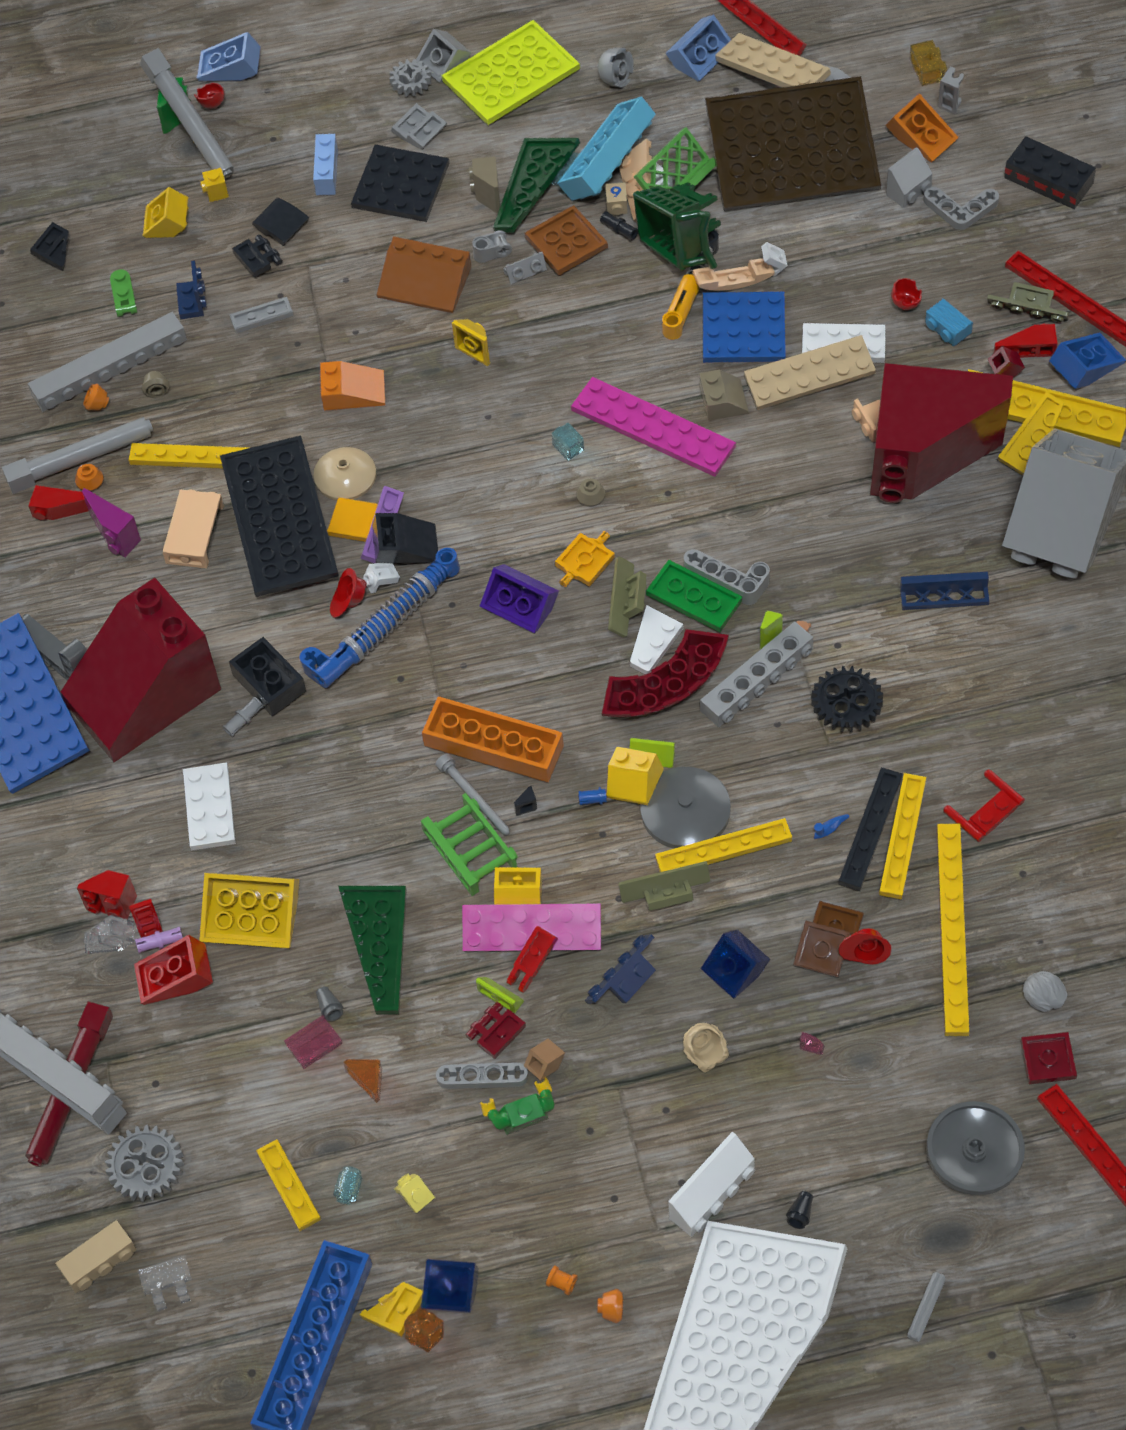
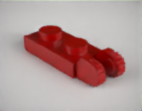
M536 926L513 964L514 968L507 978V983L513 985L522 970L526 975L520 983L518 990L522 993L525 992L558 937Z

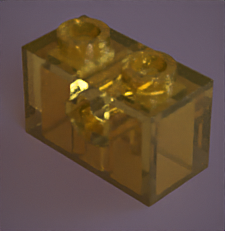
M933 40L910 45V61L921 86L940 82L945 72H947L946 62L941 59L939 47L935 46Z

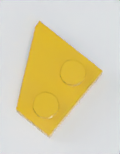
M402 1282L391 1293L385 1294L378 1299L379 1303L370 1310L366 1311L364 1309L360 1316L362 1319L402 1337L426 1294L423 1290Z

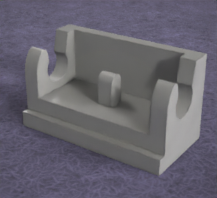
M950 67L940 80L938 108L956 115L957 109L961 104L959 88L964 75L961 73L958 78H953L955 68Z

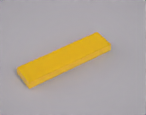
M276 1139L257 1149L256 1152L299 1231L320 1221L321 1218L279 1141Z

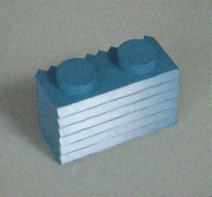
M945 299L936 303L926 312L925 322L930 330H935V332L940 334L943 341L949 342L952 346H955L972 333L973 322Z

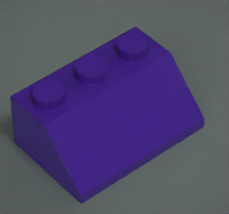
M503 564L493 567L480 607L536 633L552 611L559 590Z

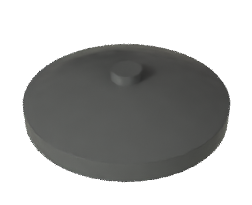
M677 767L662 772L648 805H640L642 822L647 832L657 842L673 849L720 836L728 825L731 813L730 797L723 783L711 773L694 767Z
M969 1101L955 1104L939 1114L929 1130L927 1157L931 1168L943 1183L961 1193L987 1195L1002 1190L1016 1178L1024 1160L1025 1144L1020 1128L1006 1112L988 1103Z

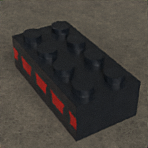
M1025 136L1006 161L1004 178L1075 210L1094 184L1096 167Z

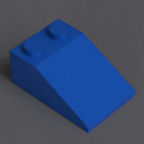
M1096 333L1061 342L1049 362L1055 367L1056 371L1064 376L1072 387L1077 389L1097 381L1124 364L1126 359L1101 333Z

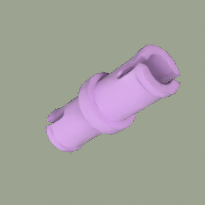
M180 927L164 932L155 931V934L135 939L138 953L157 947L162 949L164 945L174 943L183 937Z

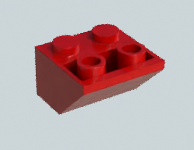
M111 870L102 872L77 886L86 910L94 914L104 913L114 919H128L131 912L129 906L133 905L137 898L130 876Z

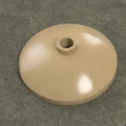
M342 447L329 451L319 459L314 468V481L317 489L324 496L333 500H338V497L352 500L359 498L371 489L376 479V467L372 458L366 452L352 447Z

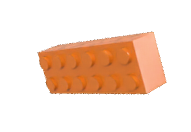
M439 696L422 731L423 742L426 747L548 783L564 747L562 732Z

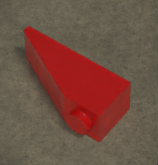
M1055 324L1033 325L994 344V353L1003 346L1018 352L1020 358L1051 357L1058 344Z
M35 485L28 505L32 517L38 520H56L88 512L82 492Z

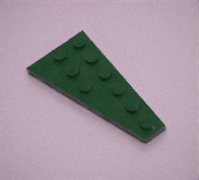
M524 138L493 226L495 232H515L580 145L579 138Z

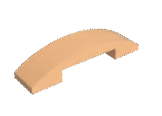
M761 258L749 260L748 266L720 271H714L710 267L694 269L692 273L700 288L723 291L739 289L759 283L773 276L775 271L772 265H768Z

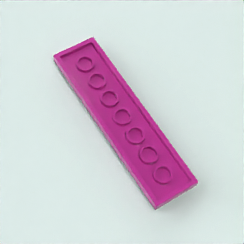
M594 377L589 380L571 405V411L716 477L736 448V442Z

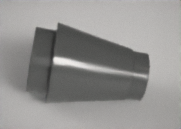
M328 987L319 988L316 991L321 1016L327 1021L339 1019L343 1014V1005Z

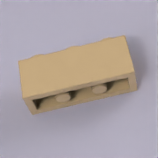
M116 1220L57 1261L56 1265L71 1288L77 1293L90 1287L92 1281L99 1276L107 1275L119 1262L128 1260L133 1255V1252L136 1251V1248Z

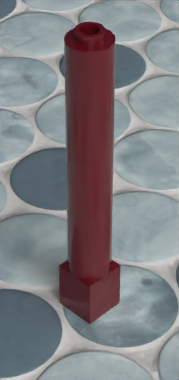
M87 1001L78 1022L79 1031L66 1060L68 1062L71 1060L76 1062L85 1074L99 1041L104 1040L113 1019L109 1007ZM52 1094L25 1154L26 1158H28V1163L37 1167L47 1165L71 1109Z

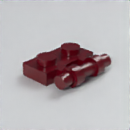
M496 1002L492 1007L489 1006L484 1011V1015L478 1021H474L470 1025L471 1029L465 1034L471 1041L477 1035L481 1036L477 1041V1045L494 1059L526 1027V1022L509 1009L501 1015L499 1012L503 1009V1006L499 1002ZM491 1020L495 1021L488 1030L485 1028Z

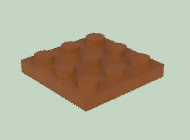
M574 205L525 232L526 240L538 253L543 252L544 260L558 276L608 248V242Z

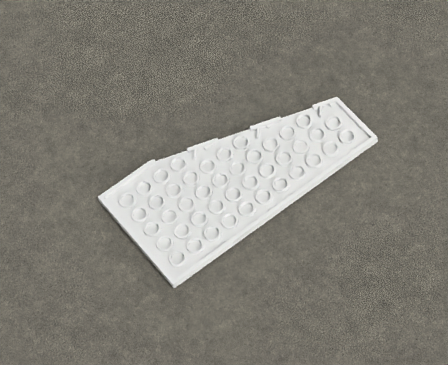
M708 1221L644 1430H755L828 1319L848 1249L846 1245Z

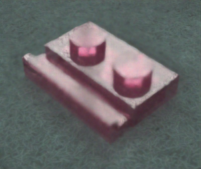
M323 1015L284 1040L285 1045L303 1069L343 1044L341 1038Z

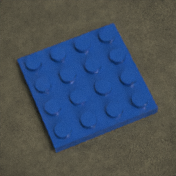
M784 292L703 293V363L776 362L786 358Z

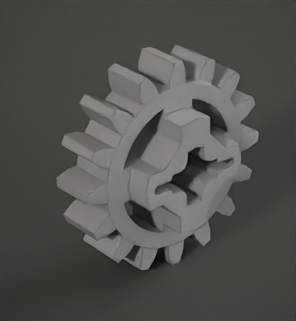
M406 59L404 64L398 62L399 67L393 66V71H390L389 77L390 85H392L394 91L398 90L399 95L403 92L405 96H408L409 93L415 96V92L422 94V89L427 90L428 84H431V71L428 65L423 66V61L416 63V59L412 62Z

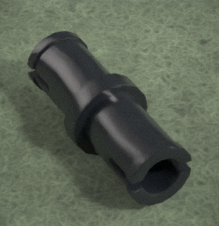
M608 211L601 215L600 222L611 227L615 233H621L630 240H634L637 237L638 228L626 223L625 219L617 218Z

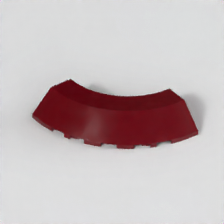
M685 629L680 645L668 662H663L652 669L650 673L642 676H609L602 716L631 717L662 710L685 699L705 683L715 671L725 652L729 635Z

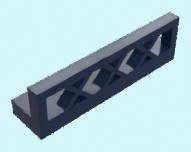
M988 571L901 577L900 596L902 610L989 605ZM973 591H983L984 598L975 599L970 594ZM958 592L962 597L959 600H953L949 595ZM930 594H937L941 598L938 601H931L927 597ZM906 595H915L919 600L913 603H906Z

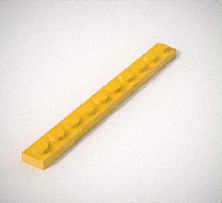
M937 824L945 1036H969L960 824Z

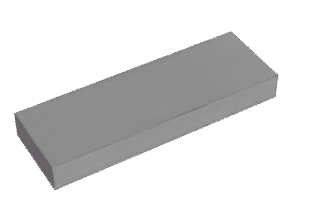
M287 297L229 314L236 334L294 316Z

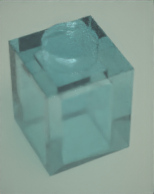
M569 423L556 428L552 432L553 446L567 461L584 451L583 437Z

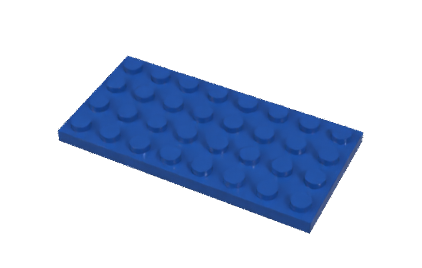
M19 613L0 623V773L9 791L13 794L90 751Z

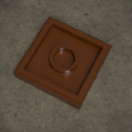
M819 901L813 922L851 932L852 935L860 930L864 913Z
M805 921L793 965L839 978L844 958L839 954V946L845 938L851 935V932Z

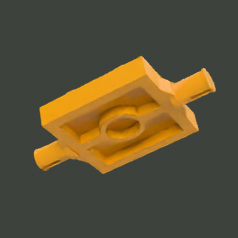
M603 531L597 539L589 538L580 532L556 559L555 566L566 573L559 581L562 586L567 587L575 579L590 587L615 558V553L604 546L606 540L610 538L608 532Z

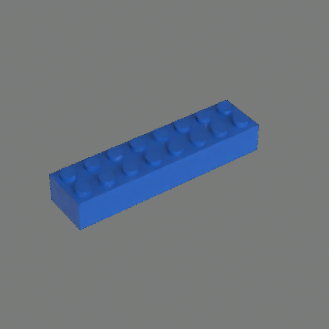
M323 1241L250 1424L253 1430H308L371 1270L372 1261L369 1254L329 1241Z

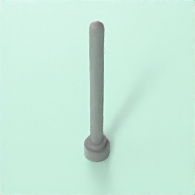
M446 753L439 757L435 763L436 767L441 772L449 773L471 799L474 798L477 801L481 811L503 835H508L510 832L509 827L455 768V760L451 755Z

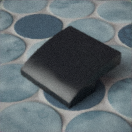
M277 197L252 222V225L266 237L270 235L284 246L308 221L309 216L289 202Z

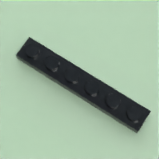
M881 767L838 885L861 891L900 786L902 773Z

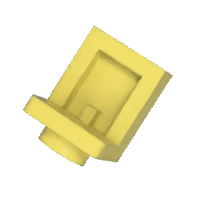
M416 1174L404 1175L397 1181L398 1186L394 1188L396 1193L401 1194L414 1213L420 1211L435 1198Z

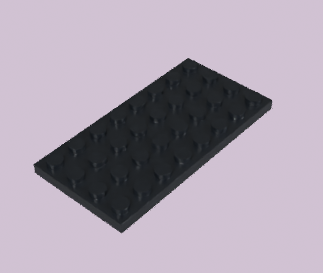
M301 435L220 455L255 597L339 577Z

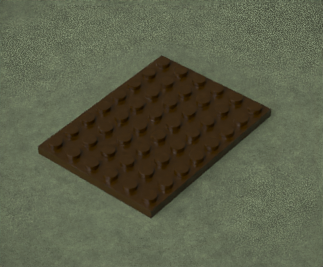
M861 76L705 98L724 211L881 189L882 185Z

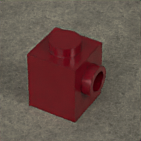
M1003 346L988 358L994 374L1011 375L1014 378L1025 369L1018 352Z

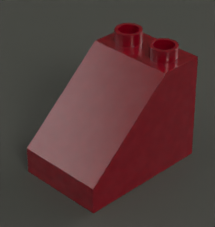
M884 363L870 495L879 496L880 499L889 503L900 502L903 499L912 500L1002 446L1012 397L1013 376Z
M154 577L118 601L60 692L68 709L113 762H116L221 690L206 635Z

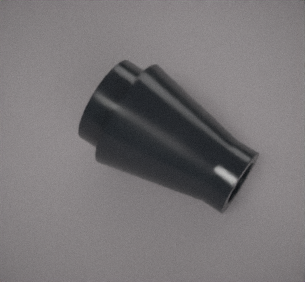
M801 1191L786 1213L787 1223L796 1229H803L809 1224L814 1198L811 1193Z

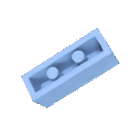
M316 134L313 176L316 195H336L338 147L335 134Z

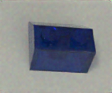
M737 929L723 933L700 969L732 998H736L760 976L770 958Z
M427 1259L421 1309L471 1313L476 1296L479 1272L476 1263Z

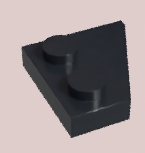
M52 222L31 247L30 254L63 271L65 268L69 231Z

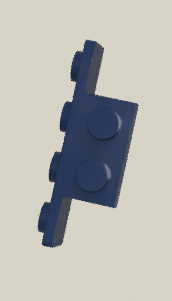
M652 934L637 937L632 943L634 947L629 952H624L617 961L619 963L615 968L611 967L602 976L604 980L599 985L595 984L588 991L587 994L589 996L585 999V1002L587 1004L596 1003L610 989L622 1003H627L656 971L641 955V952L655 937Z

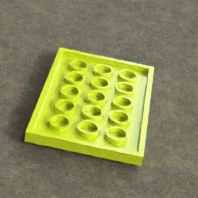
M532 20L441 76L442 81L489 125L579 70L580 63Z

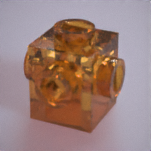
M419 1307L405 1319V1339L410 1344L429 1352L443 1338V1320L434 1313Z

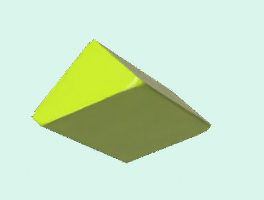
M768 610L765 613L760 627V650L782 632V614Z
M630 738L629 749L656 753L663 767H673L675 743Z
M478 977L476 979L477 990L494 1002H499L504 1008L509 1009L513 1013H516L524 1003L522 998L490 978Z

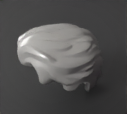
M1047 971L1033 973L1027 978L1023 986L1026 1001L1033 1008L1043 1012L1061 1008L1067 998V991L1059 977Z

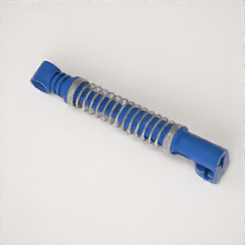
M442 548L439 550L433 563L425 570L414 574L409 579L410 584L405 583V588L400 587V592H395L396 597L390 596V601H385L386 606L380 605L381 610L376 609V614H371V619L366 618V624L361 623V628L356 627V632H351V637L347 636L339 644V648L331 656L328 657L315 647L304 649L299 656L304 673L323 688H327L352 664H357L363 660L364 655H368L369 651L374 650V646H378V642L383 641V637H388V633H392L393 628L396 629L398 624H402L403 620L408 618V615H412V611L417 610V606H421L422 602H426L427 597L430 598L437 591V586L446 577H453L458 574L460 566L456 551L452 548Z

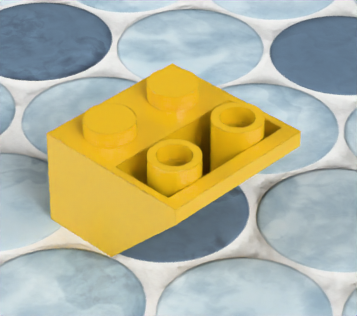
M495 867L494 905L541 904V868Z

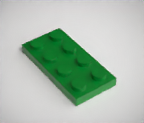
M669 559L646 590L647 596L718 632L722 631L742 602L741 595Z

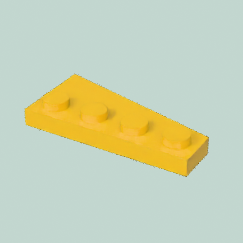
M1046 391L999 454L998 460L1024 476L1032 447L1055 428L1064 402Z

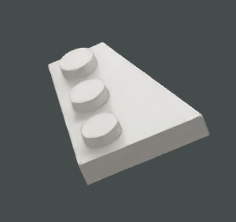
M646 605L631 656L630 667L643 674L650 673L681 633L683 624Z

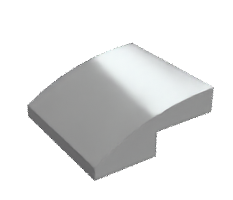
M416 103L392 126L391 132L411 145L423 149L447 125V122L433 111L428 113Z

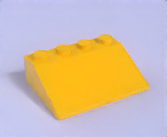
M204 873L199 940L212 943L290 948L298 903L299 879Z

